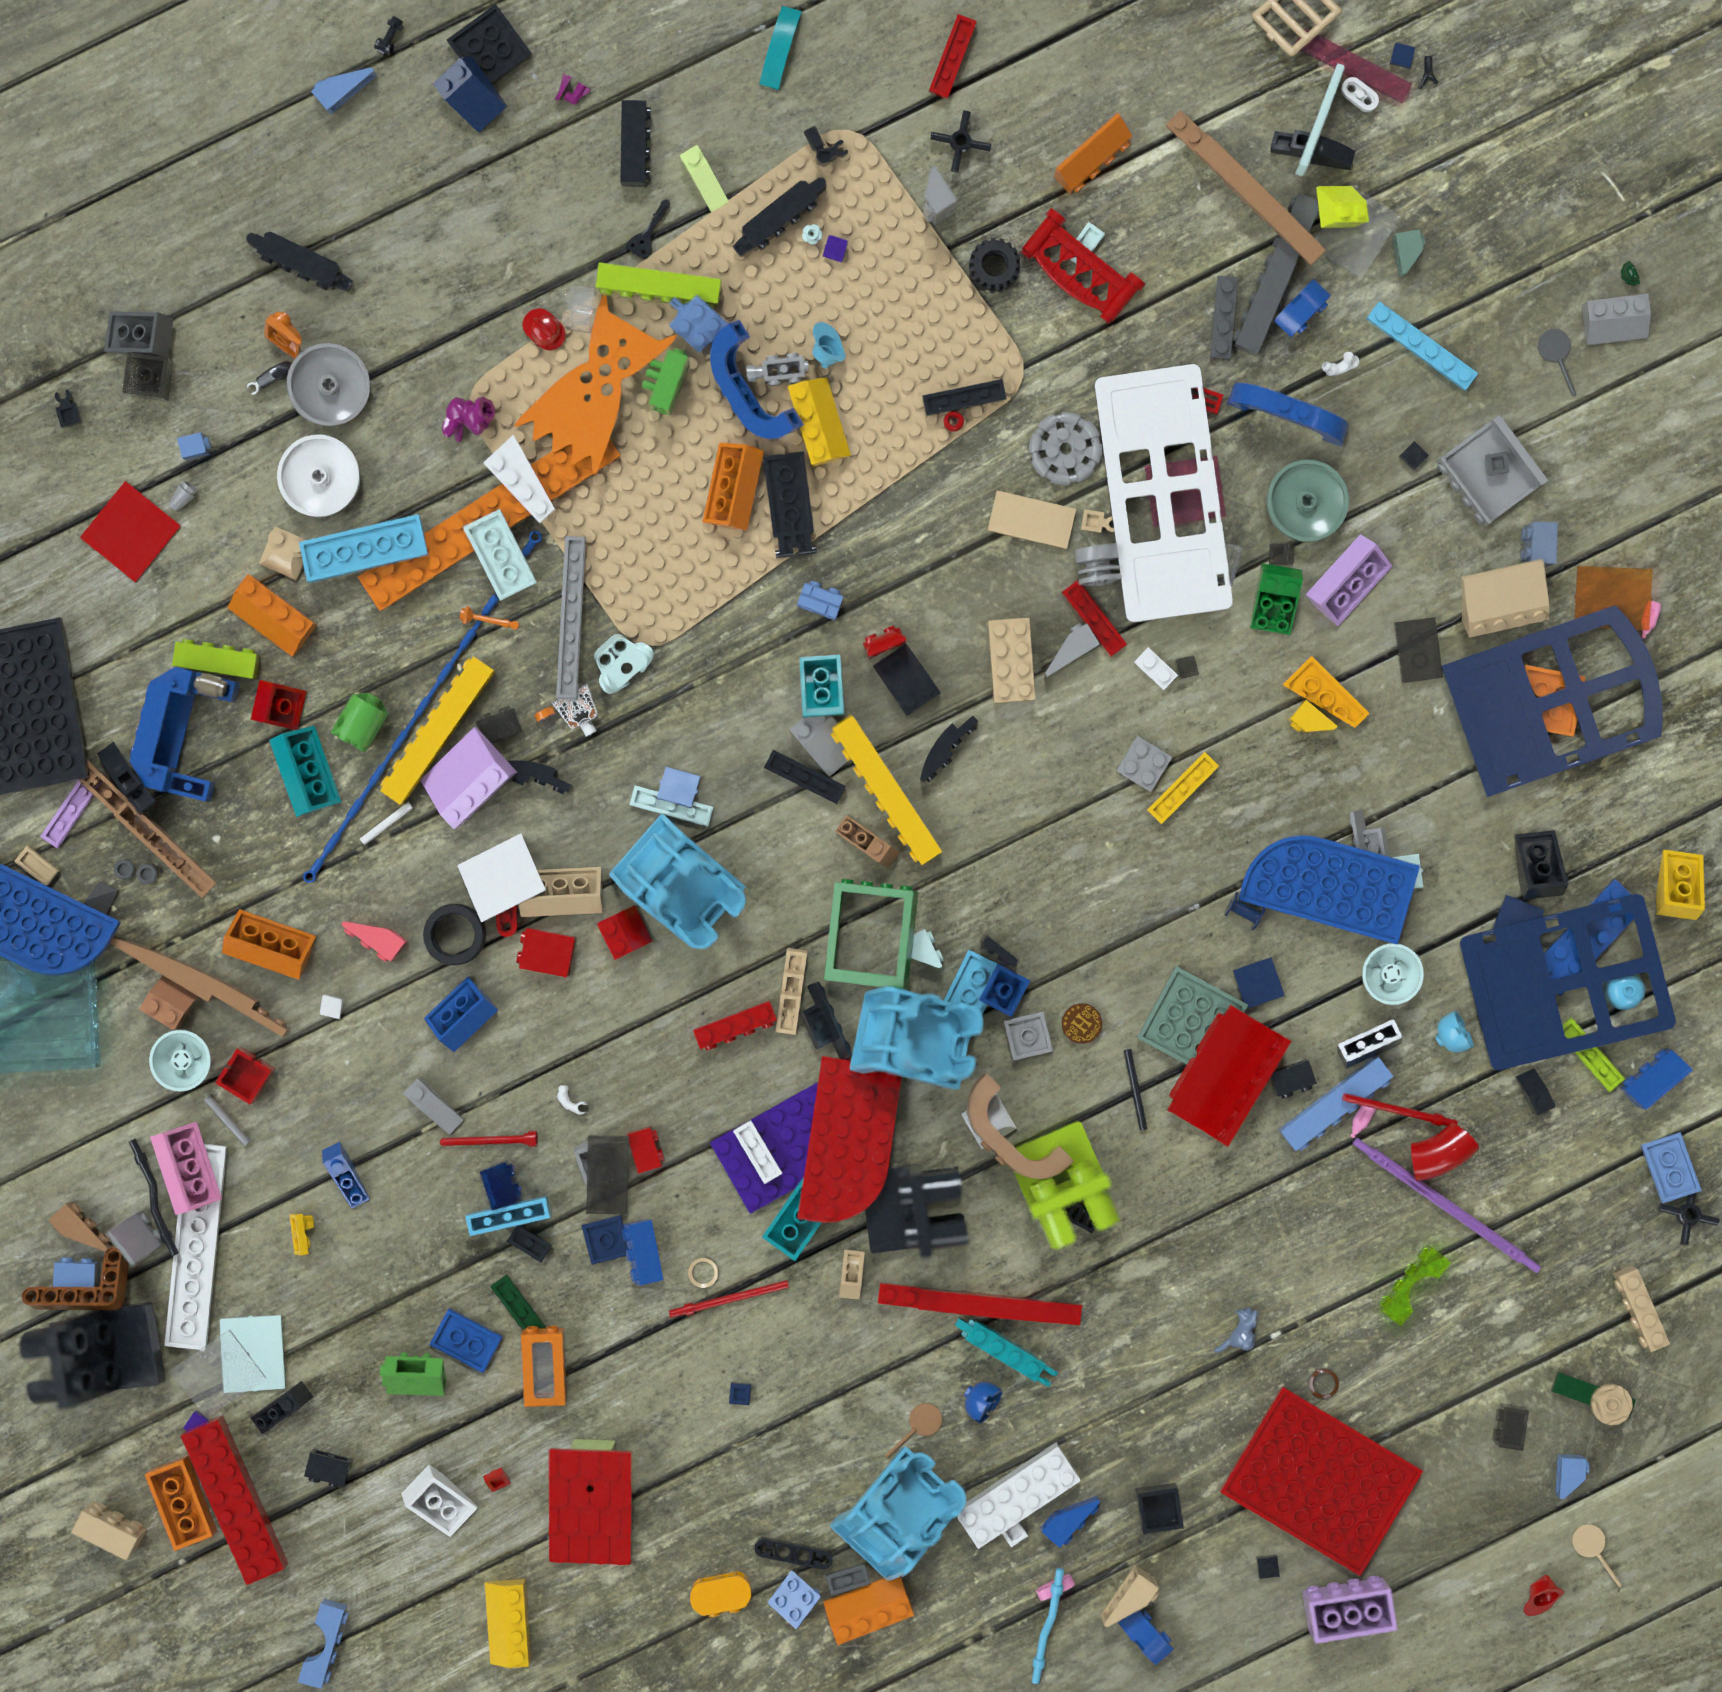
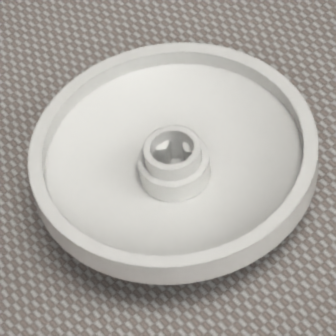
M310 435L295 441L284 452L278 465L277 481L283 498L292 508L307 516L328 517L344 510L355 498L360 485V468L352 451L341 441L326 435Z

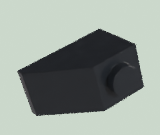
M1534 1068L1515 1076L1532 1114L1538 1116L1556 1107L1548 1088Z

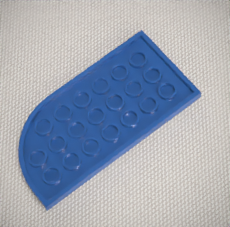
M1310 835L1290 836L1270 844L1254 858L1245 874L1238 900L1398 944L1420 865Z
M0 864L1 957L35 973L64 975L76 972L90 965L106 950L121 924L120 921Z

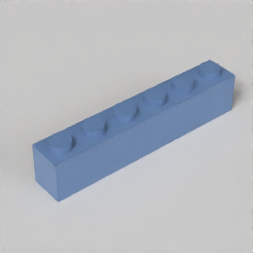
M1374 1056L1278 1130L1293 1150L1297 1151L1299 1149L1302 1151L1309 1146L1310 1143L1308 1141L1314 1137L1316 1139L1321 1137L1326 1132L1325 1128L1329 1125L1335 1126L1342 1120L1341 1116L1346 1112L1350 1114L1359 1107L1357 1104L1342 1101L1343 1093L1370 1099L1375 1095V1090L1379 1087L1381 1089L1385 1088L1391 1083L1390 1079L1394 1076L1381 1059Z

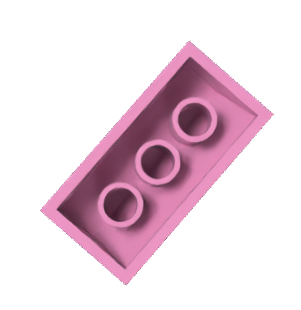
M197 1121L150 1137L175 1215L189 1212L222 1199Z

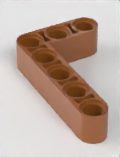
M111 1247L104 1254L100 1287H28L22 1293V1301L37 1310H117L124 1303L129 1262L117 1247ZM119 1255V1259L114 1262L115 1257ZM117 1275L115 1281L112 1282L113 1276ZM37 1294L36 1299L32 1302L33 1297ZM56 1295L55 1300L51 1302L52 1297ZM75 1295V1299L70 1302L71 1297ZM94 1295L93 1301L90 1302L91 1296ZM114 1295L113 1300L109 1302V1298Z

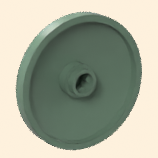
M1299 460L1285 466L1274 476L1267 491L1266 506L1272 523L1283 535L1300 542H1314L1328 537L1341 526L1348 512L1349 495L1344 480L1331 466L1316 460Z

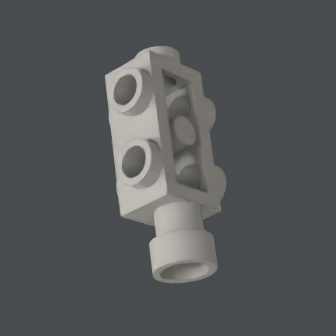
M798 353L787 354V358L778 359L777 355L767 356L766 360L762 361L763 366H746L748 382H754L756 379L764 378L765 384L769 383V386H779L784 381H789L790 384L802 382V379H806L805 373H809L808 361H803V356H799ZM792 367H797L798 372L792 373L790 369ZM772 369H776L778 371V374L776 376H772L770 374V371Z

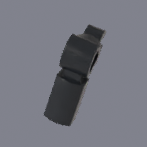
M816 126L803 132L812 151L816 152L815 160L820 166L828 165L837 156L844 157L848 154V150L843 152L838 150V147L843 145V140L837 141L832 148H824L825 144Z

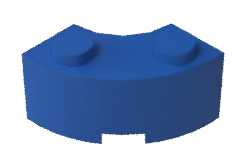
M1313 279L1274 321L1290 337L1296 332L1301 334L1308 326L1306 323L1316 311L1321 313L1328 306L1326 301L1331 295Z
M1145 1609L1143 1611L1138 1610L1119 1620L1118 1624L1133 1642L1137 1643L1142 1652L1155 1665L1174 1650L1169 1643L1172 1641L1165 1631L1161 1633L1151 1622L1152 1617Z

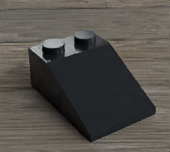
M904 644L873 665V668L906 717L941 694L907 644Z
M1555 830L1515 834L1518 876L1523 899L1564 895L1569 884Z

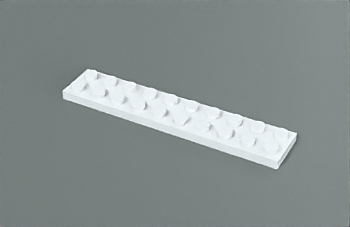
M204 1144L222 1197L227 1146ZM222 1199L189 1212L178 1214L175 1245L179 1254L173 1256L164 1346L198 1350L207 1349Z

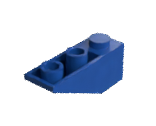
M341 1142L322 1150L323 1164L350 1207L354 1208L370 1200Z
M1094 1496L1053 1512L1040 1527L1041 1532L1059 1548L1063 1544L1067 1545L1073 1538V1532L1076 1529L1080 1530L1085 1525V1519L1088 1515H1093L1099 1509V1497Z

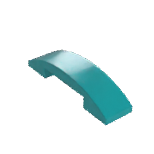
M782 6L769 44L759 85L779 90L802 11Z

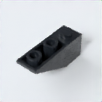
M300 1381L250 1419L261 1434H263L301 1408L314 1396L303 1381Z

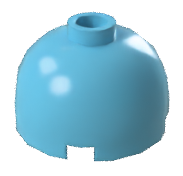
M1638 974L1603 983L1605 1000L1616 1009L1628 1010L1635 1008L1642 1002L1645 996L1646 988L1644 981Z
M1457 1011L1442 1017L1437 1027L1438 1035L1435 1037L1441 1047L1445 1046L1451 1052L1461 1053L1474 1047L1469 1031L1467 1032L1464 1027L1463 1019Z

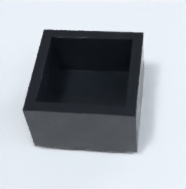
M1176 1483L1135 1489L1143 1534L1184 1528Z

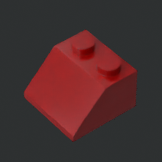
M259 680L250 720L298 730L307 691Z
M635 905L596 923L614 960L653 942Z

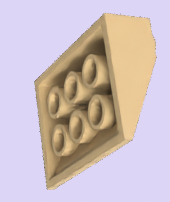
M1543 559L1462 577V623L1469 638L1549 620V599Z

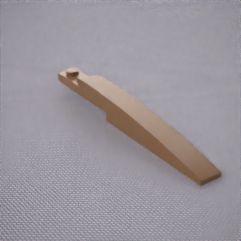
M1181 110L1166 124V127L1215 172L1229 189L1311 266L1326 252L1317 240L1261 184Z
M87 759L90 778L79 781L201 898H204L217 883L146 812L141 815L138 814L119 787ZM101 783L98 789L94 788L96 785H99Z
M114 936L110 942L113 946L207 1002L212 1001L216 997L282 1037L286 1036L290 1030L286 1026L287 1023L277 1017L273 1019L268 1016L269 1012L261 1007L257 1009L256 1006L259 1000L201 969Z

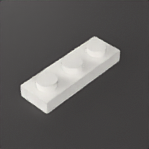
M751 1120L733 1130L764 1184L782 1174L778 1164Z

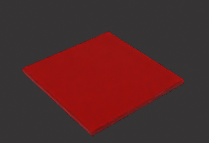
M125 481L80 538L130 579L137 582L181 525Z

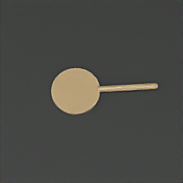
M1592 1524L1578 1527L1572 1536V1544L1576 1552L1584 1557L1597 1556L1617 1586L1621 1587L1622 1584L1600 1554L1605 1547L1603 1532Z

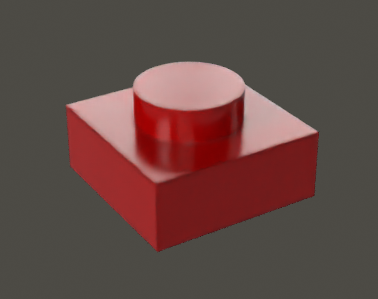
M502 1467L483 1476L485 1483L492 1492L511 1484L509 1476Z

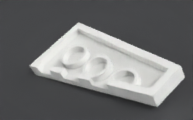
M514 435L483 462L539 523H542L555 510Z

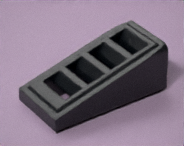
M1073 1202L1062 1207L1064 1212H1066L1068 1221L1093 1234L1096 1226L1092 1220L1088 1226L1085 1225L1089 1218V1213L1084 1205ZM1076 1207H1078L1076 1213L1074 1214V1216H1073V1218H1072L1071 1215H1072L1074 1209H1075ZM1085 1211L1084 1216L1082 1217L1081 1221L1079 1222L1078 1220H1079V1218H1080L1082 1212Z

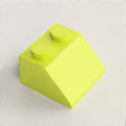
M1353 186L1316 187L1321 228L1356 227L1369 222L1367 201Z

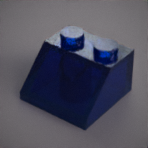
M508 1160L484 1167L479 1171L492 1211L520 1199L519 1195H522L518 1183L515 1184L513 1178L515 1170L512 1163H508Z

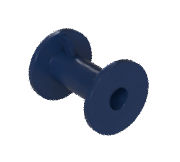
M1236 892L1231 898L1224 916H1227L1230 911L1253 923L1251 926L1253 931L1260 922L1266 908L1262 907L1258 912L1236 900L1239 894Z

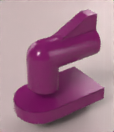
M563 73L555 100L559 101L571 76ZM578 83L573 93L566 91L563 99L576 105L580 98L588 94L591 89Z

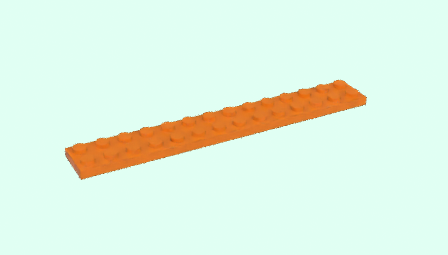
M610 439L598 471L621 457ZM571 444L554 453L551 451L531 464L551 502L593 475L591 456H587L572 465ZM502 483L424 533L428 556L372 568L359 575L358 579L381 612L475 551L463 526L498 509L501 510L509 528L532 514Z

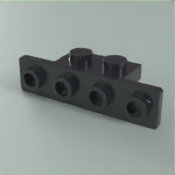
M819 981L808 985L807 988L815 1005L799 1012L815 1049H819L832 1042L839 1059L851 1057L850 1044L842 1033V1027L837 1022L834 1009L828 1002L824 987Z

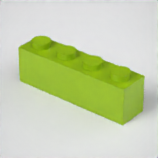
M182 639V642L175 641L172 666L257 680L260 655L255 654V650L243 648L242 652L234 651L235 647L223 645L222 649L214 648L215 644L202 642L201 646L195 645L194 640Z

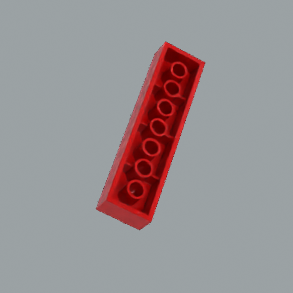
M223 1414L185 1430L180 1437L246 1586L284 1570L288 1561Z

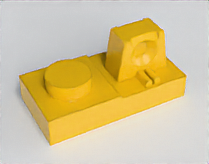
M301 1213L289 1214L294 1254L307 1255L309 1254L310 1240L306 1236L305 1230L314 1228L313 1216Z

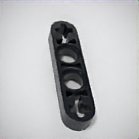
M761 1537L754 1546L755 1553L762 1558L817 1569H828L833 1562V1556L829 1550ZM765 1542L767 1547L773 1548V1544H776L775 1555L771 1554L772 1550L770 1549L761 1552V1548L758 1545L760 1546ZM781 1546L789 1548L790 1552L785 1557L778 1554V1548ZM801 1550L809 1552L810 1556L805 1561L798 1558V1552ZM813 1552H816L815 1557L819 1558L825 1554L829 1561H825V1564H821L820 1559H815V1563L811 1562Z

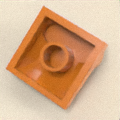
M275 312L265 321L264 337L295 359L301 350L302 338L300 333L292 326L291 318L285 312Z

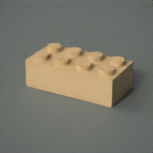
M1029 618L988 621L993 704L1034 701L1035 688Z

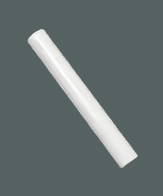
M410 802L404 804L360 838L361 842L366 845L413 809Z

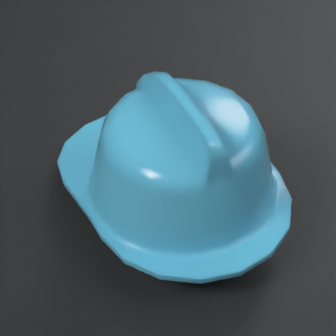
M824 322L815 324L813 327L815 344L812 350L815 359L825 369L837 361H843L846 355L837 331Z

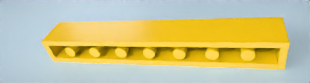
M473 656L472 659L468 658L462 666L464 670L460 676L456 675L450 684L452 685L450 691L443 693L439 699L441 704L437 709H432L427 717L429 719L425 726L422 725L415 735L418 736L416 740L406 746L404 750L406 754L402 760L398 759L392 767L394 771L391 776L387 775L382 781V789L380 791L398 804L404 805L495 674V670Z
M850 714L830 727L833 731L830 735L836 744L840 742L844 747L842 753L847 761L852 759L856 765L853 767V770L859 778L863 776L867 783L864 786L869 794L872 795L874 793L878 800L875 803L881 812L885 810L889 815L886 820L892 829L897 827L901 833L898 835V838L904 846L908 844L912 850L909 854L914 862L919 861L923 865L940 854L942 850L853 715Z

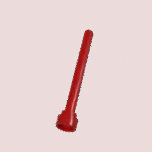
M528 1131L524 1135L441 1138L439 1143L441 1146L524 1143L528 1147H537L538 1133L537 1131Z

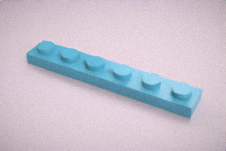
M1380 301L1366 318L1464 391L1478 373Z

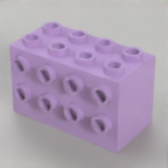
M1370 1576L1367 1577V1580L1363 1581L1351 1579L1345 1584L1332 1582L1328 1583L1326 1587L1309 1586L1307 1590H1302L1308 1631L1315 1643H1325L1333 1640L1397 1630L1391 1589L1382 1577Z

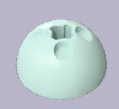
M1386 944L1373 950L1366 958L1362 970L1363 983L1368 993L1376 1000L1390 1005L1402 1004L1412 999L1420 990L1424 977L1423 966L1419 957L1410 948L1400 944Z
M176 1030L164 1034L155 1042L150 1052L149 1064L154 1078L163 1087L173 1091H187L198 1086L206 1078L211 1066V1055L207 1044L198 1035L190 1031Z

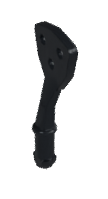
M662 200L645 231L633 236L626 243V248L635 256L642 259L649 257L652 248L651 234L654 227L662 220L664 213L670 207L669 200Z

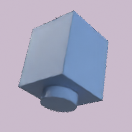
M200 432L177 438L181 457L187 461L210 455L211 442L209 437H206L203 433Z

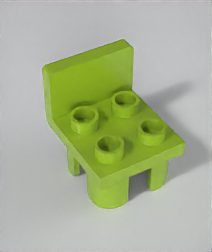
M1075 1121L1015 1147L1025 1158L1039 1160L1045 1157L1055 1146H1060L1074 1160L1064 1171L1050 1178L1034 1179L1014 1172L1034 1219H1039L1052 1249L1064 1247L1075 1241V1235L1062 1207L1080 1199L1083 1200L1089 1216L1094 1221L1097 1229L1103 1230L1121 1220L1107 1189L1111 1186L1107 1174L1100 1166L1080 1121Z

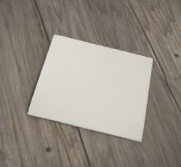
M522 834L457 865L481 922L546 890Z

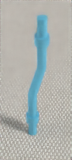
M1056 1568L1055 1580L1050 1590L1052 1597L1049 1614L1040 1633L1036 1657L1033 1659L1032 1683L1035 1684L1040 1683L1041 1672L1045 1667L1046 1660L1044 1655L1047 1638L1057 1616L1060 1595L1063 1593V1568Z

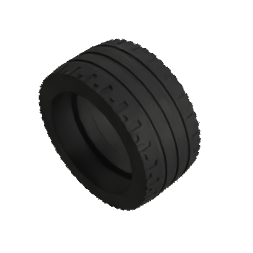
M463 904L444 905L436 909L428 917L423 930L424 944L430 955L443 964H465L476 958L482 951L486 941V927L484 921L481 922L474 909ZM451 914L466 917L472 923L475 931L472 946L466 952L459 955L444 952L438 946L435 939V929L438 923L444 917Z

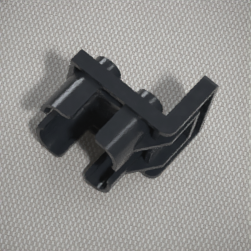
M921 1164L889 1167L881 1192L871 1205L865 1209L870 1251L872 1253H881L919 1247L920 1258L933 1257V1250L969 1245L967 1225L962 1213L928 1217L926 1203L959 1199L962 1197L963 1193L958 1166L924 1171L921 1169Z
M151 1302L122 1305L117 1310H93L64 1321L51 1322L49 1326L28 1330L20 1338L19 1350L23 1359L49 1357L53 1379L35 1380L26 1384L28 1398L36 1405L57 1403L58 1410L69 1409L116 1390L155 1386L165 1382L157 1326Z

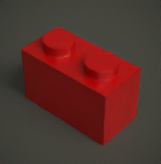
M652 1126L627 1133L638 1174L663 1166L662 1162L665 1161L663 1150H658L656 1142L659 1141V1136L656 1129L653 1130Z

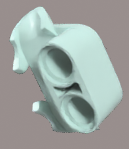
M622 634L613 635L594 653V660L601 671L599 683L602 689L608 694H613L630 684L628 680L638 671L641 673L645 671L654 657V651L645 643H632ZM618 641H624V646L621 649L615 648V644ZM604 654H608V661L604 663L600 662V657ZM624 663H630L632 670L625 674L621 671V666Z

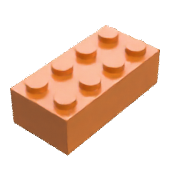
M188 1455L150 1469L145 1474L174 1551L210 1538L217 1532L216 1525Z

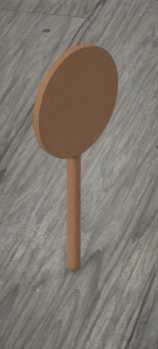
M922 1403L914 1407L909 1417L912 1430L885 1454V1457L888 1458L915 1432L922 1436H930L936 1433L942 1423L939 1409L929 1403Z

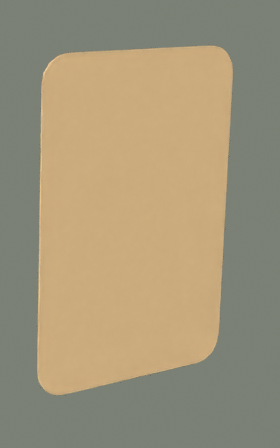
M832 130L820 135L825 144L824 148H832L837 141L843 140L844 143L838 147V150L841 152L848 150V154L844 157L837 156L828 165L820 166L815 160L816 152L812 151L808 143L728 200L729 203L708 214L635 266V268L721 279L719 307H714V310L727 321V324L740 320L750 335V338L742 343L737 350L736 364L762 409L769 415L778 416L783 411L793 408L787 387L793 384H790L789 381H784L779 386H769V383L765 384L764 378L748 382L746 366H763L762 361H765L767 356L777 355L778 359L787 358V354L798 353L799 356H803V361H808L809 373H805L806 379H802V381L827 377L851 456L812 468L800 429L776 439H766L753 434L733 412L732 406L722 394L721 388L714 378L710 364L712 343L708 344L699 353L669 326V323L676 317L678 310L671 304L662 303L661 299L653 298V301L641 300L640 296L623 298L618 293H612V296H607L608 311L654 339L662 340L677 335L674 342L655 358L656 360L664 362L668 349L673 351L676 348L686 352L685 355L688 356L690 364L671 417L651 410L649 401L653 391L642 387L644 380L655 384L657 380L645 375L648 368L658 372L661 370L651 367L650 363H648L635 374L621 381L620 405L610 436V440L621 457L553 500L551 503L555 510L542 523L563 553L565 549V536L586 537L584 582L617 629L630 641L635 643L642 642L648 646H661L676 639L790 558L776 559L775 550H779L778 538H773L763 458L747 531L702 522L719 442L749 445L764 450L763 456L804 451L814 534H810L812 542L1001 408L1019 390L1024 372L1023 359L1017 345L933 227L927 222L921 210L879 151L861 134L851 130ZM824 177L825 181H827V188L818 196V206L812 212L806 211L801 215L802 219L797 224L787 226L785 228L786 232L779 238H772L769 241L770 245L764 250L760 251L759 249L756 252L752 250L742 257L736 253L733 245L741 238L743 225L800 180L807 181L810 184L817 178ZM815 224L822 231L821 240L814 245L805 242L802 238L803 229L807 225ZM829 235L848 241L842 263L823 257ZM600 292L560 320L566 333L565 340L560 347L550 351L544 350L531 340L486 372L474 385L469 400L475 403L478 397H485L490 399L495 406L494 419L490 422L487 429L480 434L492 453L499 449L512 435L516 438L530 465L552 451V433L533 441L534 421L514 427V425L555 382L574 368L588 362L591 332L597 308L603 296ZM818 322L827 323L837 331L846 355L843 361H837L826 369L822 367L821 363L815 359L812 353L815 344L813 327ZM621 339L619 345L625 346L626 340ZM601 345L597 349V354L600 357H605L609 353L607 345ZM627 357L621 358L618 361L619 368L627 369L630 366V360ZM608 364L602 365L599 369L600 375L608 376L611 373V367ZM792 367L790 371L792 373H797L798 368ZM772 369L770 371V374L772 376H776L778 374V371L776 369ZM589 371L583 372L580 376L581 382L589 383L592 380V373ZM1003 379L1007 400L956 410L964 418L963 427L957 432L948 431L944 426V417L949 412L926 417L922 395ZM604 384L601 388V393L604 396H609L613 392L611 384ZM587 394L584 396V401L588 402L591 400V395ZM952 418L950 420L951 425H956L958 423V421L955 418ZM793 548L794 554L798 552V548Z

